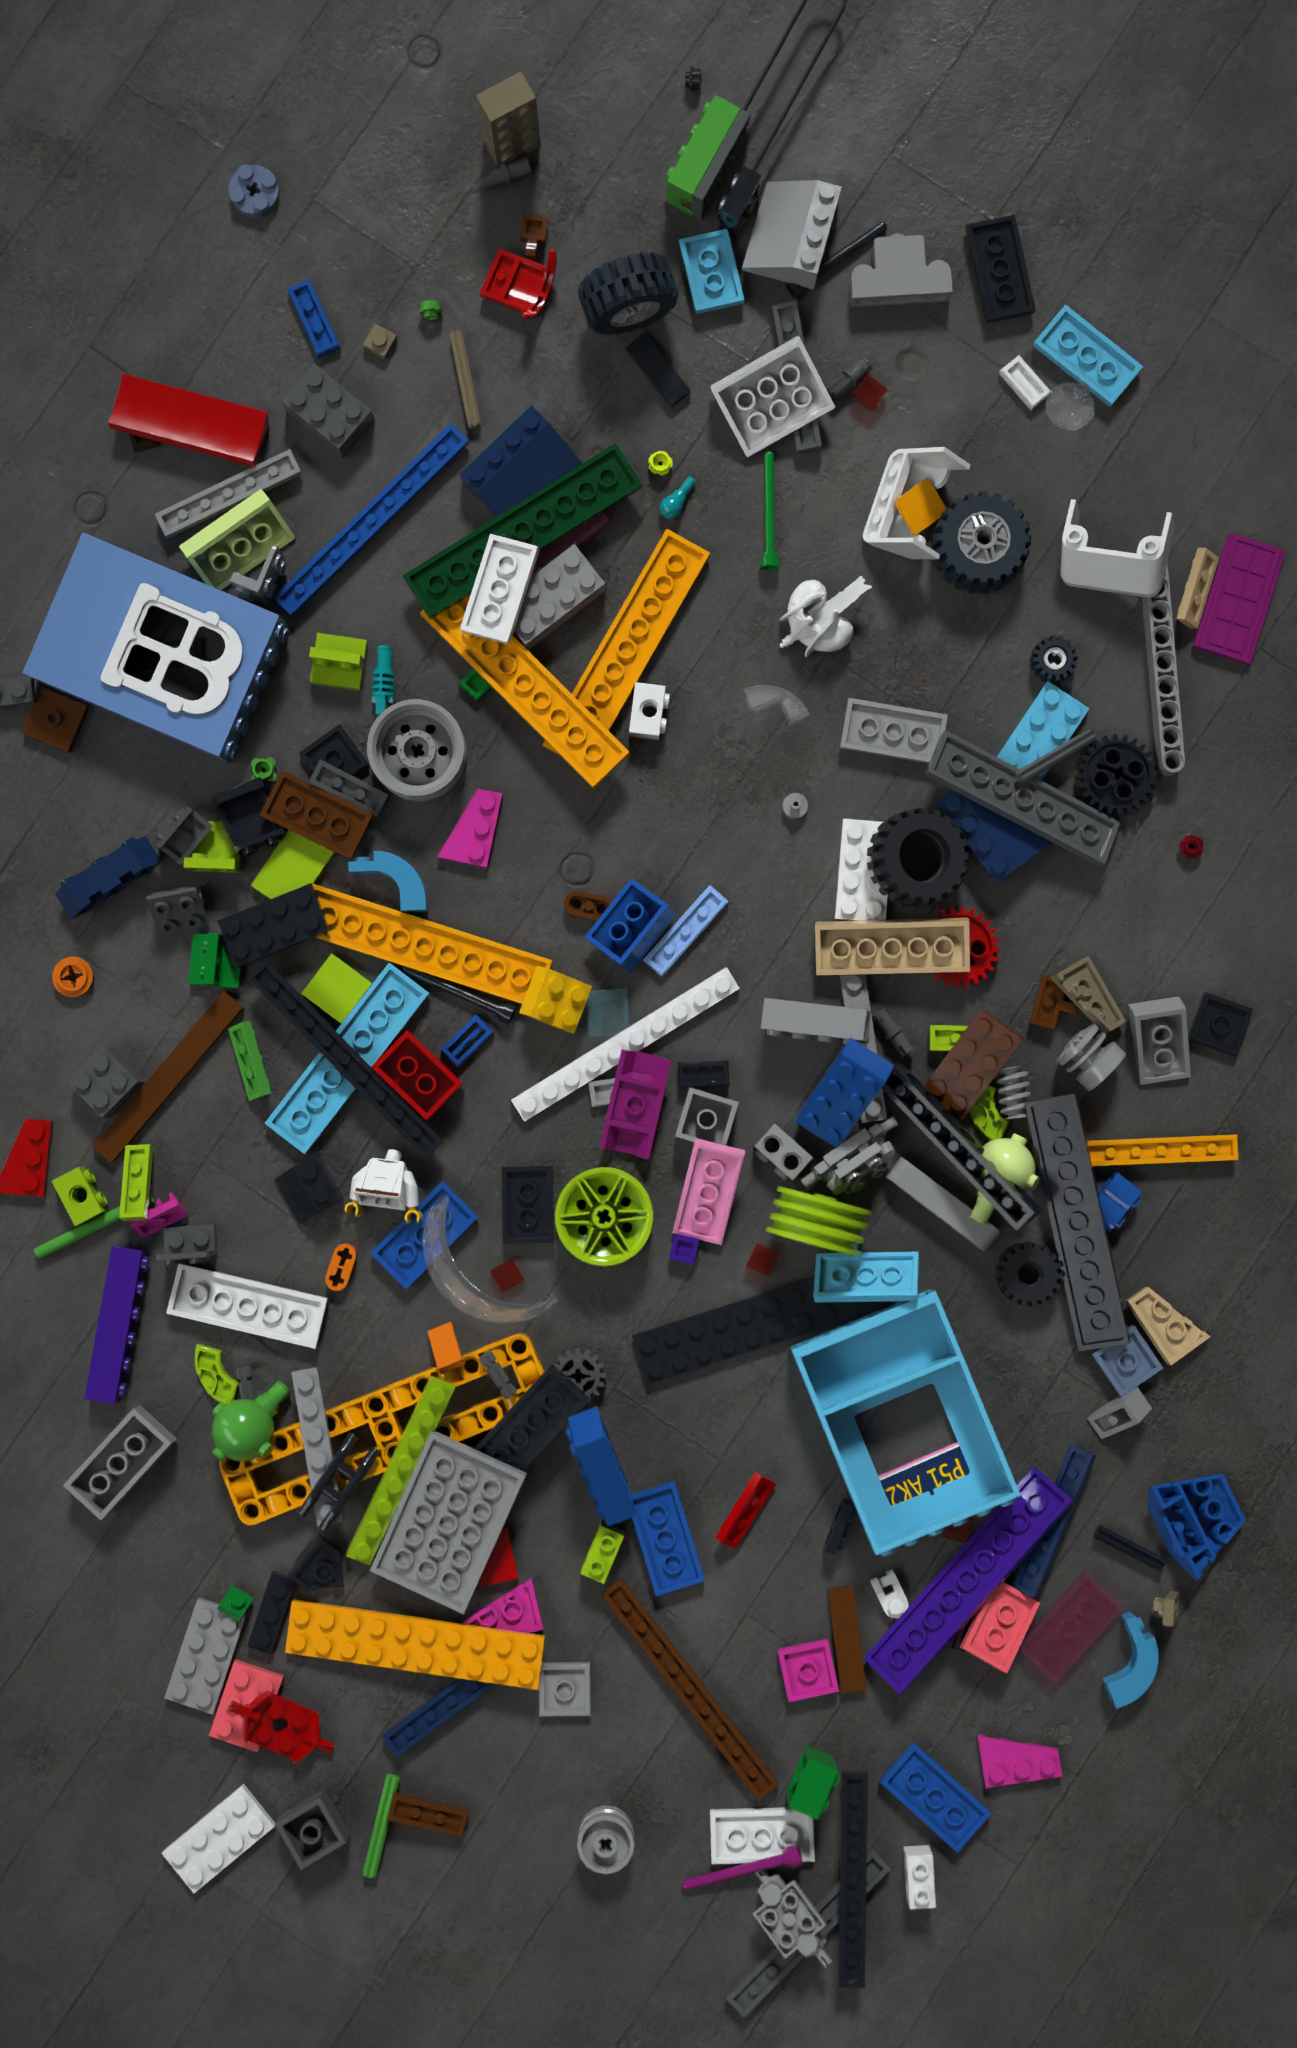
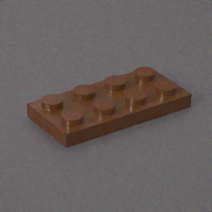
M283 770L260 813L261 817L350 860L353 859L374 817L372 813Z
M982 1008L924 1086L946 1109L963 1120L1024 1038Z

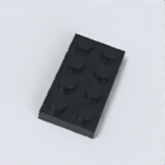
M1015 214L966 224L965 231L985 323L1034 314L1036 308Z
M311 883L217 921L233 965L237 969L330 932L315 888Z

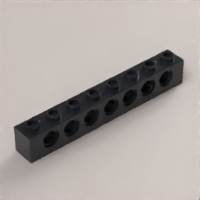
M902 1062L892 1063L894 1067L882 1086L885 1093L1016 1230L1025 1228L1043 1209L1022 1187L1013 1181L1007 1180L998 1172L993 1162L987 1160L982 1155L984 1148ZM986 1169L989 1173L982 1179L980 1175ZM1003 1188H1005L1007 1191L1006 1193L1000 1192L1003 1190Z

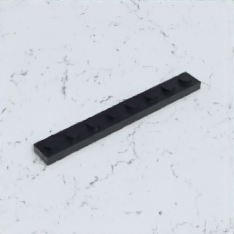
M842 1771L838 1986L845 1988H865L868 1772Z

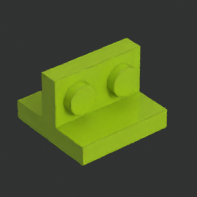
M317 633L315 647H310L309 658L313 662L310 683L361 691L368 641Z

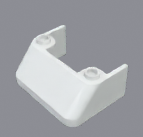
M946 447L910 448L894 451L887 461L863 532L864 541L874 547L909 559H939L940 554L926 546L923 536L920 534L912 535L893 501L927 477H929L934 488L939 489L947 483L951 470H969L970 464Z
M1071 499L1062 536L1060 574L1063 582L1071 587L1140 597H1153L1158 594L1162 587L1175 530L1173 514L1167 512L1162 536H1147L1143 538L1138 545L1137 553L1087 547L1088 534L1082 526L1078 525L1081 513L1077 501Z

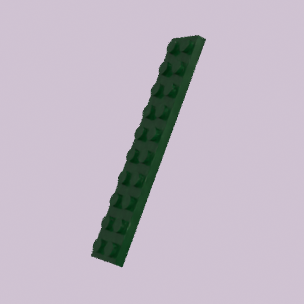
M615 443L402 575L403 579L429 620L471 595L490 534L538 546L540 552L643 488V484Z

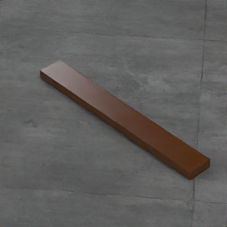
M223 991L92 1147L113 1163L123 1152L125 1145H129L244 1007Z

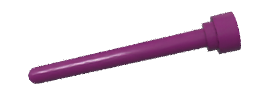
M798 1844L788 1846L787 1850H784L783 1854L686 1879L682 1882V1888L684 1890H691L781 1865L791 1866L792 1868L803 1866L801 1851Z

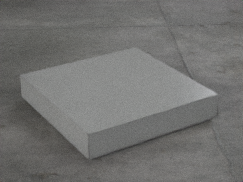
M590 1662L542 1663L539 1686V1717L591 1716Z

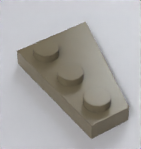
M1089 956L1050 977L1075 1005L1099 1027L1101 1032L1106 1034L1126 1022Z

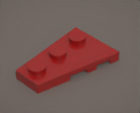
M25 1119L0 1174V1193L46 1197L53 1121Z

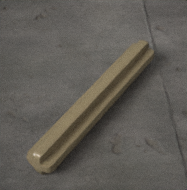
M461 330L452 331L450 339L468 427L478 428L481 426V419L463 332Z

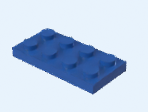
M444 1181L416 1207L423 1215L421 1223H417V1215L412 1213L410 1217L411 1224H408L404 1219L370 1253L405 1289L479 1217Z
M675 1480L632 1493L637 1516L632 1517L656 1596L705 1581Z
M914 1741L879 1779L885 1788L957 1853L992 1814L986 1806Z

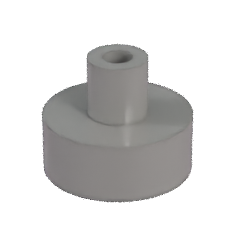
M799 793L789 794L782 804L784 814L790 819L803 817L808 809L806 798Z

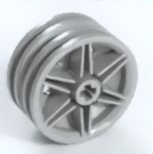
M409 699L391 705L377 717L368 735L367 755L373 772L389 791L407 800L428 801L444 795L457 784L466 766L467 747L458 723L446 709L427 700ZM403 725L410 726V731L406 734L401 732ZM433 725L436 730L434 733L429 734L426 732V727ZM395 746L397 748V753L395 755H389V747ZM422 747L424 755L422 757L418 755V758H415L413 750L415 748L419 750ZM446 747L448 754L441 756L438 753V749ZM404 768H408L410 771L409 776L406 778L400 775V771ZM428 768L434 769V777L428 778L425 771Z

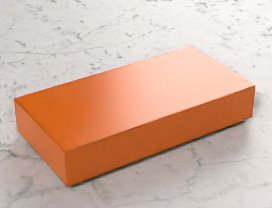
M451 1322L427 1331L440 1374L465 1365L454 1326Z

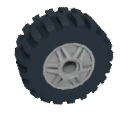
M641 252L640 254L632 253L625 257L615 258L614 261L606 262L601 267L592 270L591 274L586 275L583 278V282L580 283L578 296L591 330L600 335L603 333L605 335L623 334V332L634 331L640 327H646L648 324L660 320V317L666 316L676 306L679 291L667 259L656 252Z
M980 491L978 496H975L974 493H969L962 500L960 498L952 502L951 507H947L943 512L932 537V550L940 554L939 559H936L935 563L937 570L943 571L944 575L942 578L947 583L950 580L955 583L954 588L961 590L962 587L967 588V593L975 594L976 591H981V594H988L992 589L998 591L1006 583H1010L1024 566L1030 553L1031 535H1028L1030 526L1028 521L1023 522L1022 518L1025 514L1021 509L1016 511L1013 508L1015 503L1010 499L1006 503L1001 500L1002 495L997 493L993 497H989L988 492Z

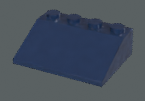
M531 405L459 475L462 484L497 517L583 463L551 424Z
M953 790L936 801L942 813L953 820L951 825L953 827L957 825L962 830V833L959 834L961 839L966 838L967 847L994 884L1053 843Z

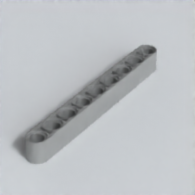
M1167 562L1160 590L1161 593L1153 597H1142L1156 766L1160 774L1169 777L1183 768L1185 755ZM1154 609L1159 610L1163 615V619H1156L1152 611ZM1155 634L1162 635L1165 639V644L1157 643ZM1157 659L1165 660L1167 669L1159 668ZM1159 684H1166L1169 687V694L1162 693L1159 689ZM1162 708H1166L1171 712V719H1166L1162 716ZM1164 733H1169L1173 736V744H1168L1164 741ZM1166 758H1172L1175 761V769L1167 767Z

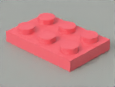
M1003 1582L976 1612L960 1648L1007 1674L1040 1603Z
M236 1659L233 1663L209 1736L258 1752L260 1749L259 1745L250 1741L245 1743L243 1740V1718L240 1715L229 1712L228 1707L231 1705L232 1700L246 1706V1704H250L259 1694L265 1691L278 1695L284 1675Z

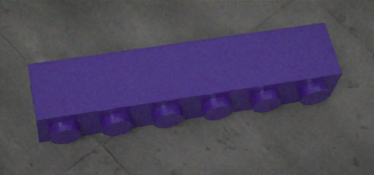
M120 1245L111 1247L84 1399L116 1404L126 1395L127 1383H124L125 1373L130 1371L132 1359L129 1358L130 1347H134L136 1332H133L134 1323L138 1322L141 1308L137 1306L139 1297L143 1296L145 1290V1282H142L143 1273L148 1270L150 1258L147 1256V1250Z

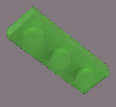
M241 1022L228 1028L249 1101L271 1094L269 1080L266 1077L262 1056L259 1053L251 1022Z

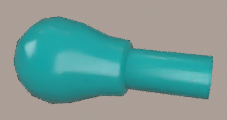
M689 476L678 490H675L661 501L659 509L664 518L675 519L679 516L683 503L686 500V495L696 484L692 477Z

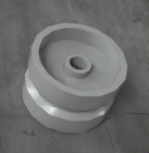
M608 1805L595 1807L585 1814L579 1826L577 1848L579 1857L586 1867L597 1873L609 1874L619 1871L628 1864L633 1855L635 1836L633 1824L628 1815L621 1809Z

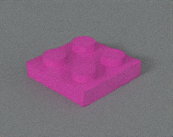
M828 1638L777 1649L788 1702L839 1692Z

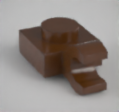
M523 214L520 242L527 243L525 250L526 259L535 263L537 245H545L548 217Z

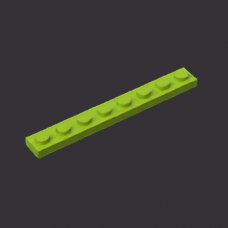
M430 1376L346 1551V1557L368 1565L371 1564L399 1506L429 1435L432 1431H435L453 1394L454 1384Z

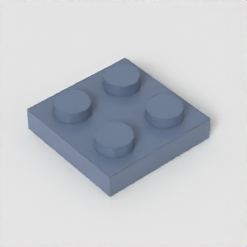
M1134 1325L1128 1327L1130 1344L1098 1348L1090 1353L1120 1397L1163 1369Z

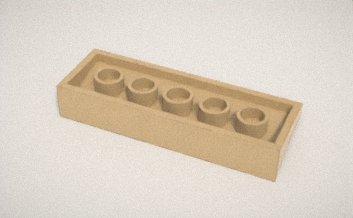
M969 918L822 921L815 923L816 975L970 972Z

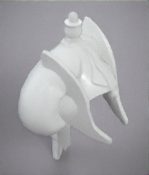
M860 576L845 588L843 592H839L829 601H826L827 591L821 582L807 580L800 583L791 595L788 613L779 619L780 621L788 619L791 627L790 635L782 639L780 647H789L794 641L799 640L807 646L805 657H808L814 650L824 652L840 650L851 641L854 632L851 623L847 619L839 617V613L856 601L866 590L871 589L872 586L865 585L864 582L866 580Z

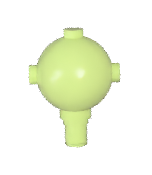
M1013 1133L1011 1139L998 1138L989 1141L983 1146L984 1151L982 1155L987 1160L993 1162L998 1172L1004 1178L1013 1181L1022 1187L1024 1191L1027 1189L1034 1191L1040 1177L1035 1175V1162L1030 1151L1025 1147L1027 1142L1025 1138ZM985 1169L980 1177L983 1179L989 1172ZM1003 1188L1000 1193H1006L1007 1191ZM978 1190L976 1194L978 1196L977 1203L969 1217L986 1225L995 1207Z

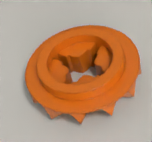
M67 957L56 964L52 973V981L57 991L68 997H79L88 992L89 987L93 984L94 972L85 960L79 957ZM72 969L77 974H83V976L76 979L75 985L70 980H63L71 975Z

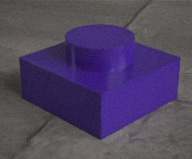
M674 1234L669 1259L694 1264L700 1239Z

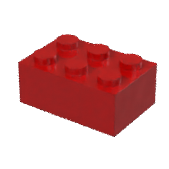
M408 1030L372 1066L392 1088L428 1121L464 1085L451 1070Z

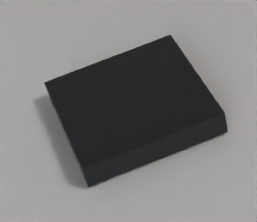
M340 724L299 752L312 772H314L320 759L354 777L370 766Z
M1204 992L1188 1036V1041L1237 1057L1253 1009Z

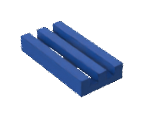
M475 1015L440 1050L459 1068L494 1032L478 1015ZM477 1022L479 1026L450 1053L448 1049ZM484 1029L486 1033L457 1060L455 1057Z

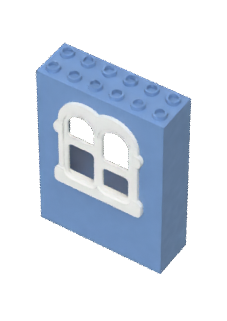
M82 532L22 673L37 682L229 763L231 758L234 759L239 751L238 741L241 735L244 736L248 730L249 722L247 720L250 713H254L258 707L259 698L257 697L260 690L265 689L268 683V671L271 666L276 664L279 657L277 650L280 643L286 641L289 629H287L288 624L273 612ZM151 606H157L188 620L189 625L178 648H172L140 633L142 624ZM200 627L216 631L224 639V653L216 661H203L191 656L189 653ZM134 645H141L160 654L159 663L149 682H144L124 672V666ZM172 661L181 662L205 674L209 686L202 698L194 701L186 700L161 688V683Z

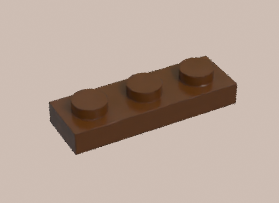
M393 1791L387 1820L462 1838L469 1811L466 1808Z

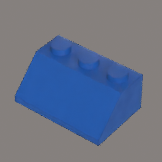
M631 878L584 938L630 974L676 917V913L667 903Z

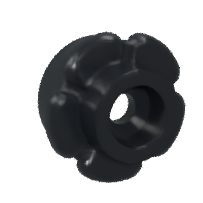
M693 66L690 67V71L685 72V87H690L691 92L701 90V69H694Z

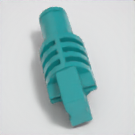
M377 646V668L374 669L372 678V703L376 704L377 716L390 707V704H394L395 672L392 669L393 648L391 646Z

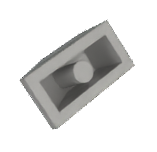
M1136 1387L1122 1397L1118 1395L1089 1415L1087 1419L1100 1438L1103 1439L1139 1424L1152 1408L1139 1388Z

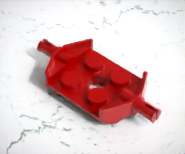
M270 1691L259 1694L246 1706L232 1700L231 1705L228 1707L229 1712H233L243 1718L242 1732L245 1743L250 1741L292 1759L293 1763H297L314 1748L331 1753V1749L334 1747L333 1742L327 1741L320 1736V1716L317 1711ZM277 1719H286L287 1724L284 1728L280 1730L273 1728V1724Z

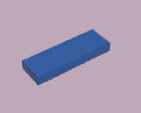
M310 279L288 288L289 295L318 359L341 349Z

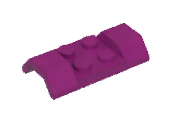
M621 1049L599 1149L620 1151L649 1160L671 1060L639 1051Z

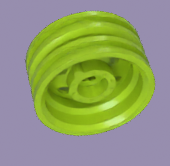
M611 1167L590 1169L573 1178L561 1192L555 1210L556 1229L564 1246L576 1258L598 1266L619 1264L637 1254L646 1243L653 1224L651 1200L643 1185L629 1173ZM604 1185L608 1188L606 1195L598 1193L600 1186ZM623 1197H628L631 1200V1204L628 1207L622 1206L621 1199ZM581 1199L585 1200L587 1204L586 1208L582 1210L577 1207V1202ZM604 1209L609 1211L608 1215L611 1217L610 1222L605 1221V1224L599 1222L600 1217L597 1215L598 1211L603 1212ZM627 1222L632 1225V1230L628 1233L622 1229L623 1224ZM581 1225H585L588 1228L586 1235L579 1234L578 1228ZM603 1237L610 1238L611 1244L604 1247L601 1244Z
M777 1186L776 1191L781 1192L780 1199L774 1198L773 1204L781 1208L780 1213H770L769 1219L774 1221L772 1227H766L767 1232L861 1257L862 1251L857 1249L859 1243H865V1238L858 1234V1230L869 1228V1224L864 1222L866 1215L872 1216L873 1211L836 1202L837 1199L814 1193V1195Z

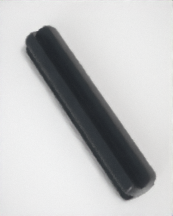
M1098 1525L1093 1536L1096 1539L1157 1571H1162L1166 1564V1560L1163 1557L1102 1525Z

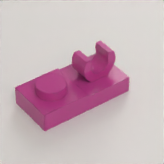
M172 1192L169 1193L170 1201L163 1203L160 1198L156 1200L158 1207L148 1210L147 1220L130 1221L132 1228L142 1238L188 1216L186 1208Z

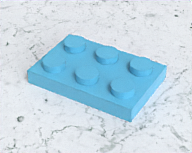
M728 229L679 239L680 251L695 314L744 304V296Z

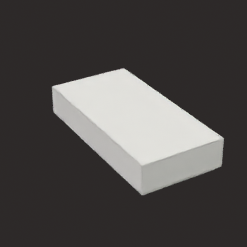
M1020 355L999 372L1000 376L1031 411L1051 394L1048 387Z

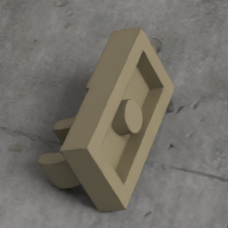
M1170 1591L1165 1598L1155 1597L1153 1600V1610L1158 1611V1617L1163 1618L1162 1625L1174 1626L1178 1618L1180 1592Z

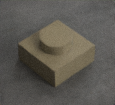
M374 324L363 343V347L386 360L398 338L396 334Z

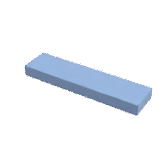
M709 885L643 961L662 977L729 901Z

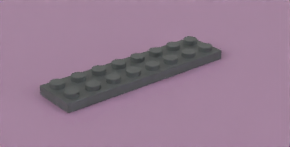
M947 730L941 733L925 776L1100 868L1105 865L1120 825L1119 821L1036 777L1021 784L1015 777V773L1020 770L1017 767Z

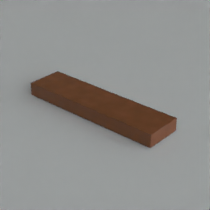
M853 1585L827 1588L840 1692L848 1693L866 1690Z

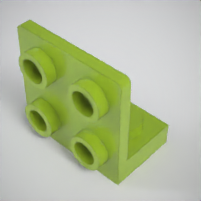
M208 821L213 825V828L192 851L189 858L184 857L183 868L188 871L240 873L241 855L236 856L221 822Z

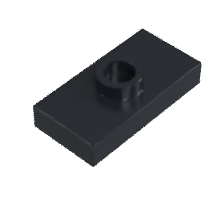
M729 1060L678 1062L679 1088L730 1086Z

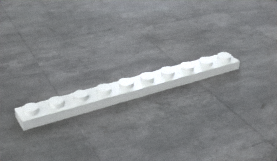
M725 967L517 1095L511 1101L525 1122L617 1065L621 1049L640 1051L740 988L728 968Z

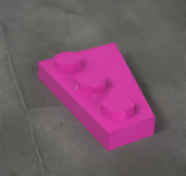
M477 789L440 851L438 858L488 868L503 794Z
M532 1577L466 1618L462 1623L524 1633L543 1630L544 1626Z
M977 1734L986 1788L1062 1777L1057 1748L1027 1742H1014L1009 1739H997Z

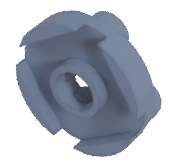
M242 165L229 183L230 199L236 209L245 216L261 217V214L267 211L271 212L278 204L280 190L274 174L265 167ZM257 186L261 192L250 196L249 189Z

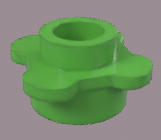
M272 757L253 759L251 761L252 780L261 777L262 781L274 782L277 778V775L274 773L276 761Z

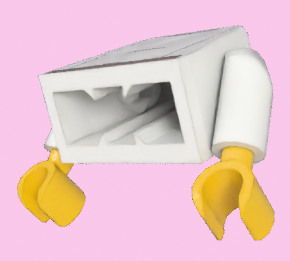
M390 1149L387 1151L385 1159H370L367 1166H364L353 1176L349 1196L352 1200L345 1206L347 1214L353 1213L354 1206L356 1207L355 1217L363 1215V1205L405 1210L407 1206L409 1211L405 1214V1221L411 1224V1214L415 1213L417 1215V1223H421L423 1215L416 1208L419 1205L418 1187L413 1173L408 1171L404 1162L400 1161L402 1157L401 1152Z

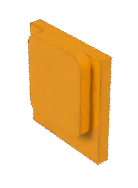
M929 477L893 501L913 536L938 520L946 510Z

